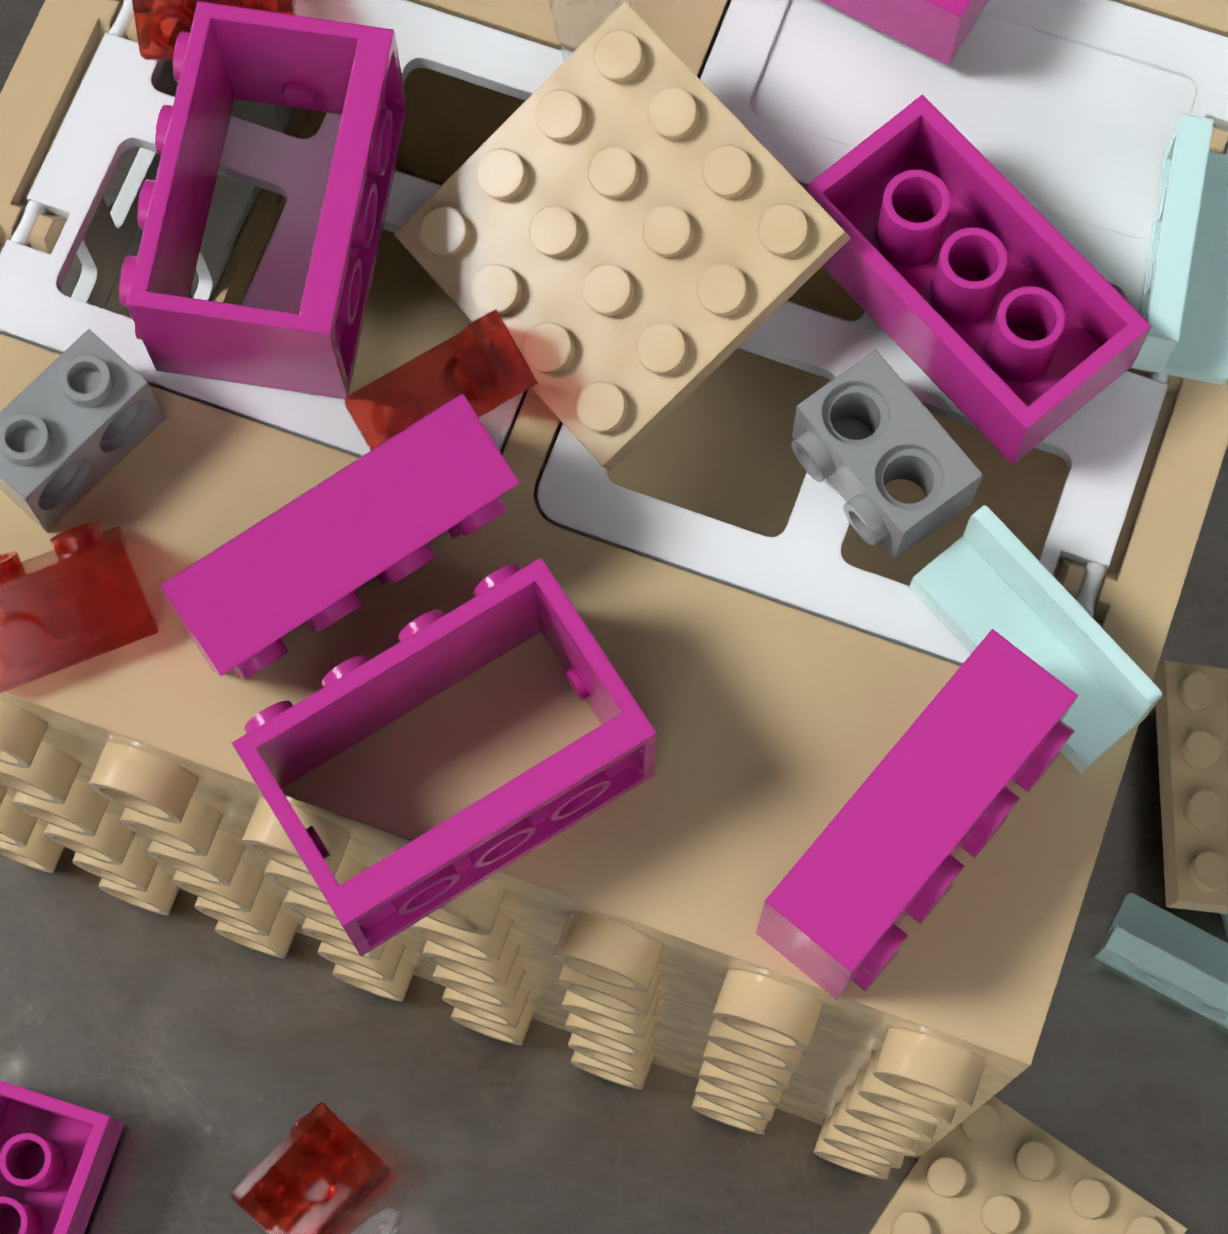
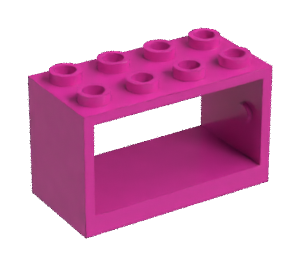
M198 1L191 32L181 31L176 40L173 55V75L175 81H178V87L173 106L163 105L158 115L155 145L158 155H161L156 180L146 179L140 191L137 219L139 228L143 230L138 256L129 255L124 261L119 283L120 303L122 306H127L135 323L136 338L143 341L156 371L348 400L408 110L394 29ZM235 99L342 114L299 314L189 298Z
M539 558L523 569H520L518 564H510L494 571L474 589L476 597L448 614H445L442 609H435L419 616L399 633V643L371 660L367 655L362 654L342 662L323 678L322 685L324 688L294 706L290 701H281L265 708L247 722L244 727L247 734L232 742L248 772L361 957L655 775L656 731L542 558ZM541 632L566 669L564 674L572 690L581 701L586 700L601 726L339 885L324 860L330 854L313 826L307 829L304 828L281 789Z

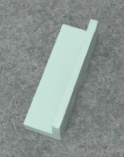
M1181 114L1165 151L1139 314L1152 327L1131 368L1223 385L1228 380V155L1209 152L1214 119Z
M985 505L970 516L963 536L912 578L909 588L970 654L991 629H994L1079 695L1063 719L1075 732L1060 751L1081 774L1140 724L1162 697V692Z
M1134 893L1127 894L1094 958L1228 1029V943Z

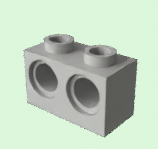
M90 329L83 333L0 412V490L46 533L165 419L148 381Z
M876 349L796 406L792 431L794 440L791 442V446L797 460L814 480L822 482L826 478L847 502L843 505V509L848 521L858 535L870 545L880 542L894 560L972 504L983 474ZM842 418H857L865 422L871 428L873 434L865 439L851 440L837 433L832 424ZM896 479L910 480L921 487L926 498L917 503H902L892 498L884 485Z

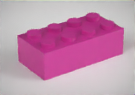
M923 94L804 187L851 237L823 267L1012 465L1131 368L1152 327Z
M461 394L157 587L213 672L222 676L231 669H234L238 677H242L245 680L288 652L280 638L299 625L306 622L311 631L317 629L319 632L358 608L362 602L354 590L377 576L382 585L389 581L393 584L432 560L436 556L428 544L432 539L446 530L452 539L462 534L466 537L506 512L508 508L500 496L520 482L464 394Z
M991 629L764 901L756 934L836 1000L840 998L852 982L866 992L899 952V947L908 937L898 925L907 914L921 925L954 884L952 882L965 867L954 858L961 848L976 858L1008 818L1006 816L1020 799L1010 788L1016 783L1029 793L1059 756L1060 750L1075 732L1063 719L1079 695L998 632Z
M0 1081V1234H84L124 1124L108 1115Z

